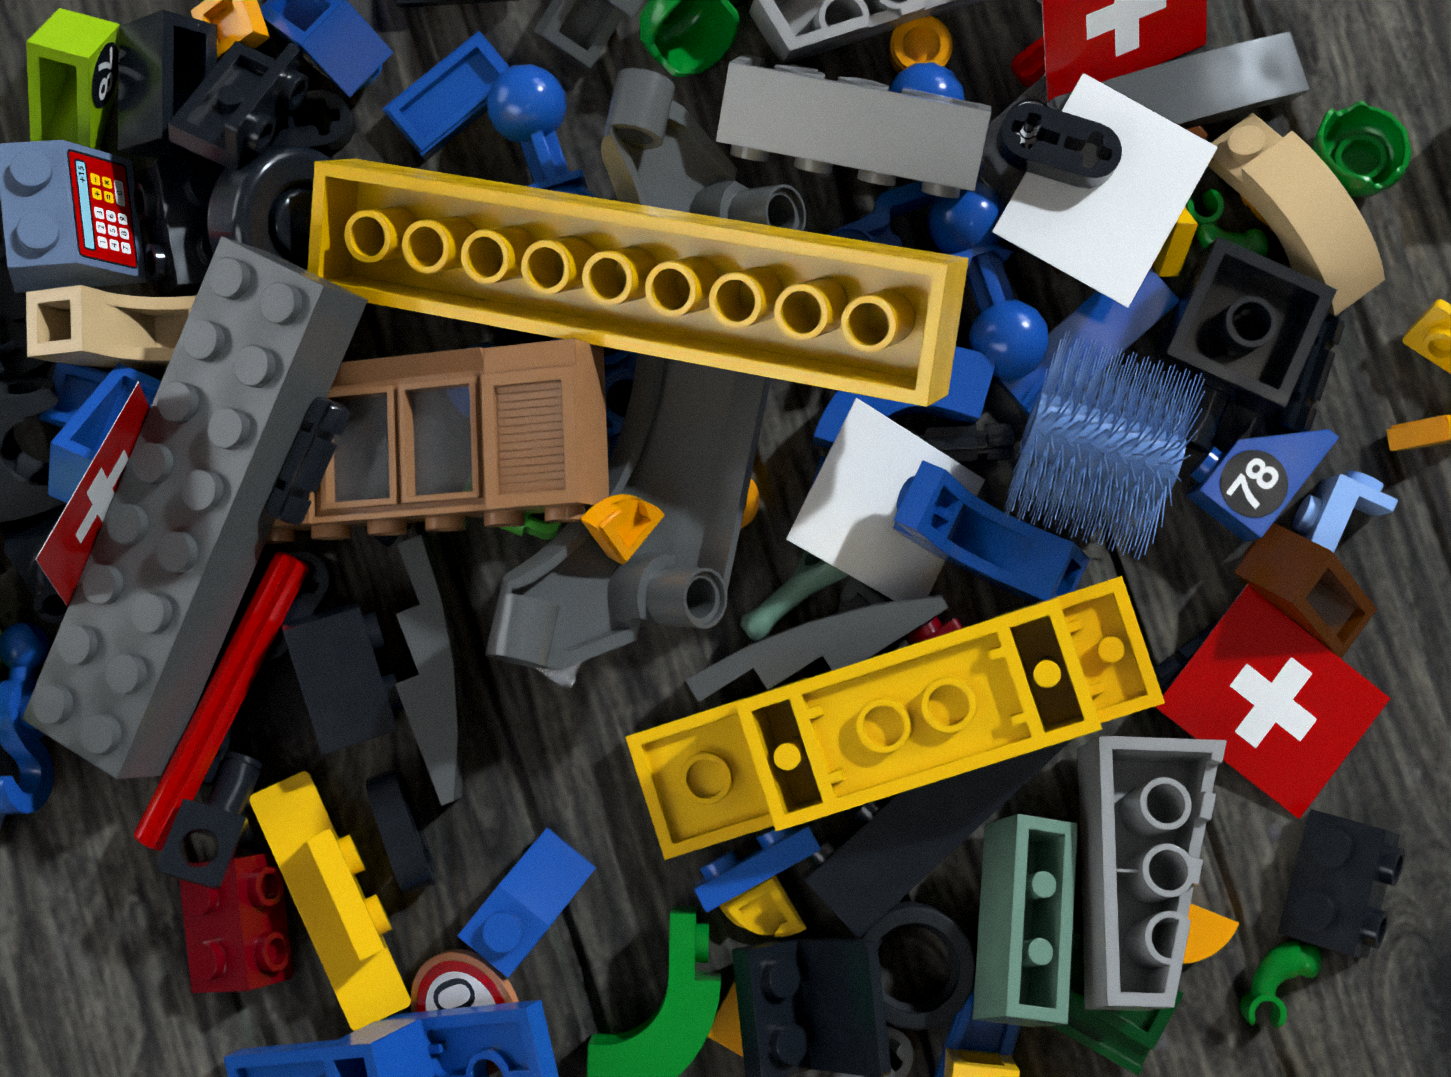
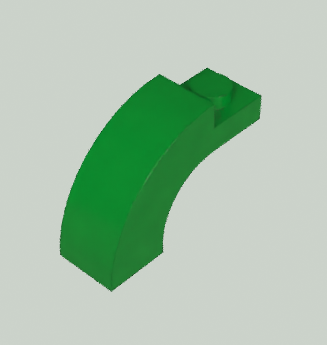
M671 906L669 977L666 993L657 1009L641 1024L623 1032L591 1035L588 1043L587 1077H678L690 1065L702 1048L716 1016L720 998L721 972L696 971V963H708L709 924L697 923V907Z

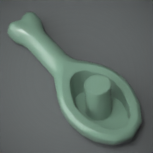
M805 550L797 563L792 577L760 605L742 615L740 626L749 638L755 641L762 640L782 618L803 600L847 578L849 575Z

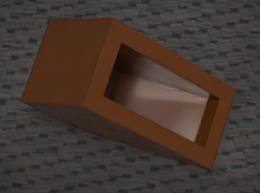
M1275 523L1269 527L1262 538H1259L1247 548L1242 562L1234 571V574L1245 587L1248 584L1341 659L1377 611L1374 604L1331 550Z

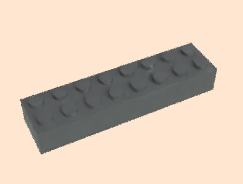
M221 236L22 717L23 721L116 779L163 776L189 725L276 519L267 512L266 505L274 487L282 488L284 480H281L279 476L300 429L307 431L310 423L305 421V418L313 400L317 397L327 398L364 311L367 299L270 252Z

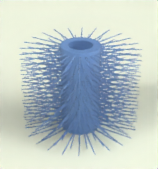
M1069 330L1066 341L1067 332L1065 333L1062 345V339L1060 340L1055 360L1054 351L1047 381L1048 369H1046L1042 391L1038 393L1022 435L1020 451L1015 459L1020 453L1021 455L1010 477L1011 479L1014 474L1006 494L1007 496L1009 493L1004 507L1005 509L1008 503L1004 516H1006L1009 508L1008 517L1014 500L1011 511L1013 512L1019 489L1018 500L1026 483L1017 506L1019 507L1022 500L1017 514L1018 517L1022 508L1018 521H1020L1023 510L1022 519H1024L1030 496L1031 500L1028 511L1037 496L1029 516L1031 517L1035 508L1030 524H1032L1036 513L1033 525L1035 524L1041 506L1038 517L1039 521L1046 500L1043 516L1048 505L1049 508L1043 526L1049 513L1044 529L1046 530L1052 513L1048 527L1050 528L1056 506L1057 511L1054 520H1056L1058 510L1062 504L1055 524L1057 525L1062 513L1057 533L1065 513L1060 534L1068 509L1069 513L1064 529H1066L1073 507L1068 524L1073 518L1075 510L1076 513L1068 534L1071 531L1077 513L1078 516L1070 538H1072L1080 513L1081 516L1075 537L1081 518L1083 521L1081 526L1082 534L1091 513L1082 541L1092 518L1085 541L1087 543L1096 515L1091 538L1097 526L1099 529L1094 542L1104 521L1096 546L1098 547L1108 518L1101 545L1109 526L1110 529L1106 542H1108L1114 525L1117 523L1108 550L1119 524L1111 551L1114 549L1121 525L1123 524L1117 546H1119L1125 529L1126 532L1120 551L1132 524L1122 555L1125 553L1135 524L1127 554H1129L1136 531L1137 536L1132 551L1143 528L1134 555L1135 558L1146 530L1138 556L1139 560L1151 524L1144 555L1146 554L1157 513L1152 544L1154 542L1162 499L1161 528L1163 527L1165 500L1170 495L1172 506L1171 490L1176 479L1182 482L1178 477L1182 462L1191 456L1184 457L1186 445L1198 430L1187 442L1186 437L1200 415L1202 408L1187 433L1186 430L1205 393L1204 391L1191 415L1205 379H1203L1191 407L1202 376L1201 373L1188 406L1197 374L1186 400L1192 380H1189L1183 398L1182 393L1191 372L1189 371L1177 400L1187 370L1185 369L1174 400L1181 372L1173 391L1172 388L1178 370L1168 392L1167 389L1176 365L1173 367L1164 394L1163 391L1171 365L1164 385L1161 387L1165 371L1158 385L1156 383L1164 362L1162 363L1152 388L1161 360H1159L1151 385L1150 381L1155 364L1148 376L1147 372L1151 365L1150 361L1140 385L1149 356L1138 382L1145 357L1143 358L1137 380L1138 362L1130 376L1137 354L1127 376L1134 351L1125 376L1124 373L1129 355L1124 367V365H1121L1125 354L1123 353L1116 370L1123 348H1121L1114 367L1119 351L1118 348L1109 374L1113 359L1112 355L1109 368L1105 374L1106 366L1111 356L1110 354L1103 369L1111 347L1110 345L1103 361L1108 346L1107 343L1099 365L1104 348L1102 347L1094 372L1097 356L1091 368L1090 365L1098 347L1097 344L1092 355L1097 339H1095L1089 355L1093 340L1091 341L1087 356L1088 347H1086L1082 361L1079 358L1085 345H1083L1079 354L1084 340L1083 336L1079 346L1081 334L1077 347L1078 339H1076L1069 361L1070 347L1065 355L1071 339L1070 336L1066 345L1070 334ZM1068 355L1067 363L1064 366L1065 359ZM1120 365H1121L1120 372H1119V374H1118V376H1117V379H1116V381H1115L1117 372H1118L1119 367H1120ZM1123 367H1124V371H1123V374H1122V377H1121V380H1120V383H1119L1121 371H1122V369H1123ZM1134 372H1135V376H1134L1133 382H1132V384H1131V386H1130L1131 379H1132L1133 374H1134ZM1144 380H1145L1144 387H1143V389H1142V391H1141V393H1140L1141 387H1142L1143 382H1144ZM1148 382L1147 389L1144 395L1145 386ZM1158 387H1159L1157 397H1156V399H1155V401H1154L1155 394H1156L1157 389H1158ZM1037 486L1036 493H1035V496H1034V498H1033L1034 491H1035V487ZM1089 507H1090V511H1089L1088 516H1087V518H1086V521H1085V523H1084L1086 513H1087V511H1088V509H1089ZM1100 510H1101V515H1100V518H1099V520H1098V522H1097L1098 515H1099V512H1100ZM1117 510H1118L1117 516H1116L1115 521H1114V523H1113L1114 516H1115V514H1116V512H1117ZM1128 513H1129V517H1128L1127 523H1126V525H1125V521H1126L1127 515H1128Z

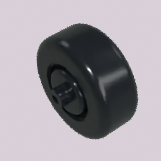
M268 145L262 153L254 152L242 164L239 170L233 171L225 167L212 189L207 210L208 238L213 254L221 236L270 252L307 270L315 161L332 159L309 147Z

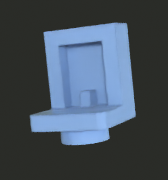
M1348 470L1345 475L1340 473L1321 480L1315 496L1309 494L1302 501L1295 514L1292 528L1299 531L1298 535L1334 553L1354 508L1370 516L1377 517L1393 513L1398 500L1381 492L1384 485L1379 480L1361 472Z

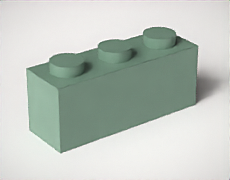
M1015 814L985 824L973 1020L1025 1027L1068 1024L1078 823Z

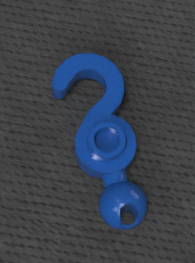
M30 622L12 624L0 635V660L9 668L8 680L0 683V743L4 750L17 762L20 769L19 785H17L12 776H0V813L5 815L28 814L38 811L46 803L52 791L54 779L53 762L49 751L39 740L45 734L22 720L38 681L35 679L36 668H39L46 660L50 649L46 633L40 627Z

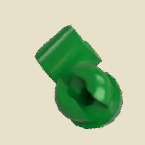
M1208 189L1202 194V202L1207 211L1206 217L1197 214L1193 201L1189 198L1185 207L1198 224L1195 235L1203 248H1206L1219 236L1263 257L1268 255V240L1261 230L1252 228L1245 233L1228 232L1218 226L1216 220L1219 219L1224 209V201L1218 191Z
M1298 940L1282 942L1270 949L1261 959L1254 972L1251 990L1246 992L1241 999L1239 1006L1244 1020L1250 1025H1254L1256 1007L1264 1001H1270L1271 1011L1269 1020L1271 1025L1275 1028L1283 1026L1287 1018V1010L1283 1001L1275 996L1276 989L1285 980L1296 978L1298 975L1307 978L1316 977L1320 972L1322 964L1321 950L1311 943H1299Z

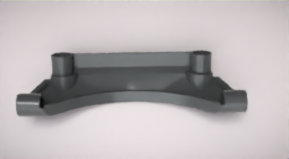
M625 68L618 71L601 143L602 159L618 201L804 231L806 210L799 192L786 184L749 189L736 182L737 168L708 136L685 107L672 100L675 86L670 79L657 72L640 68ZM637 353L631 397L622 429L608 461L609 497L617 494L637 496L658 507L665 514L664 517L624 565L607 557L582 522L567 523L547 545L530 559L509 571L502 578L485 655L511 664L560 671L636 641L641 621L652 625L709 629L715 626L723 617L727 607V591L771 378Z

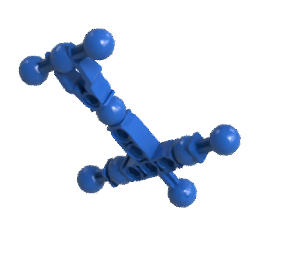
M934 62L914 63L899 72L888 91L901 93L902 89H914L965 100L963 86L954 73ZM533 64L513 65L499 74L490 87L486 101L488 118L498 133L509 141L520 144L533 184L528 187L598 198L588 190L582 169L569 172L556 131L563 123L567 104L565 91L558 79L547 70ZM980 165L975 191L961 189L959 198H946L922 192V181H917L881 193L875 201L872 213L830 232L829 235L902 247L901 239L891 231L890 219L930 205L927 215L928 231L937 248L945 254L969 258L966 276L979 310V314L972 321L968 336L970 350L985 353L996 363L993 376L1006 380L1025 377L1035 371L1046 358L1050 343L1047 324L1035 308L1027 303L1015 300L1003 267V263L1014 251L1000 244L1003 238L992 232L1005 210V205L994 189L978 182L984 166ZM556 338V339H553V340H550V341L563 340V339ZM483 342L472 344L466 348H490L503 345ZM619 350L611 356H604L606 421L610 426L607 429V434L611 442L608 461L625 418L611 411L609 403L611 396L616 390L626 386L632 387L637 361V353ZM469 386L447 388V396L454 408L470 419Z

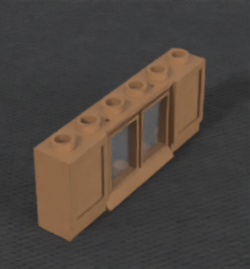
M572 338L341 362L327 398L344 405L350 410L348 423L342 436L334 435L332 442H335L337 447L317 492L309 491L307 499H310L312 503L304 521L299 525L282 522L276 518L265 544L295 543L296 531L311 530L312 540L350 539V527L367 526L369 536L406 535L407 523L425 522V531L429 532L465 530L466 518L484 517L485 527H517L525 525L524 514L544 512L545 522L547 523L582 522L580 518L585 514V509H590L596 503L609 497L604 348Z

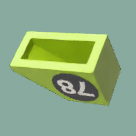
M59 8L26 41L30 142L65 140L100 150L118 90L120 24Z

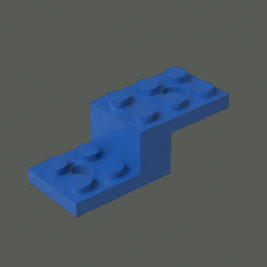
M542 1000L393 1014L380 1021L372 1022L338 1040L243 1048L223 1057L228 1077H490L487 1071L488 1060H491L499 1067L503 1077H559Z

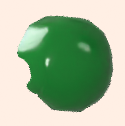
M647 0L639 15L640 40L650 56L660 63L671 75L686 77L703 73L719 62L734 43L740 21L739 15L729 0Z
M1362 100L1338 111L1330 108L1325 113L1311 145V148L1338 178L1350 197L1354 198L1372 197L1392 188L1404 176L1412 154L1407 129L1391 112L1368 106Z

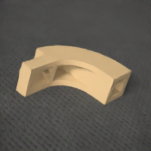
M83 285L26 292L27 357L90 367L114 368L119 362L133 369H167L197 295L183 297L130 296L110 293Z

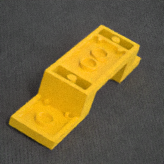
M1119 576L814 677H807L628 735L625 738L664 860L772 826L775 827L777 832L1102 730L1101 723L1164 704L1165 701L1123 577Z

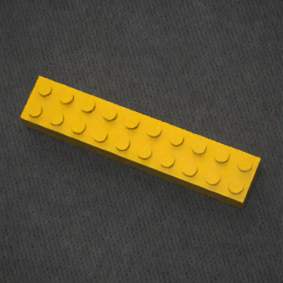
M361 159L315 161L307 271L367 299V303L559 339L576 338L602 347L928 407L948 396L969 260L967 257Z

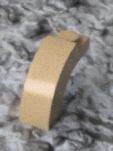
M1251 113L1211 142V144L1218 148L1208 167L1243 196L1262 215L1282 244L1291 269L1337 289L1328 310L1334 317L1385 280L1384 269L1376 243L1356 204L1325 162L1296 133L1291 131L1282 137L1258 116Z

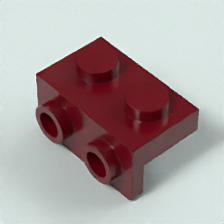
M272 852L233 857L222 886L216 890L179 879L192 993L250 991L292 978L293 967L282 873ZM214 859L187 862L186 864L191 867H202L208 865Z

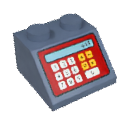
M65 140L0 143V201L7 267L15 293L76 285L98 287L147 283L140 223L134 205L135 181L132 160Z

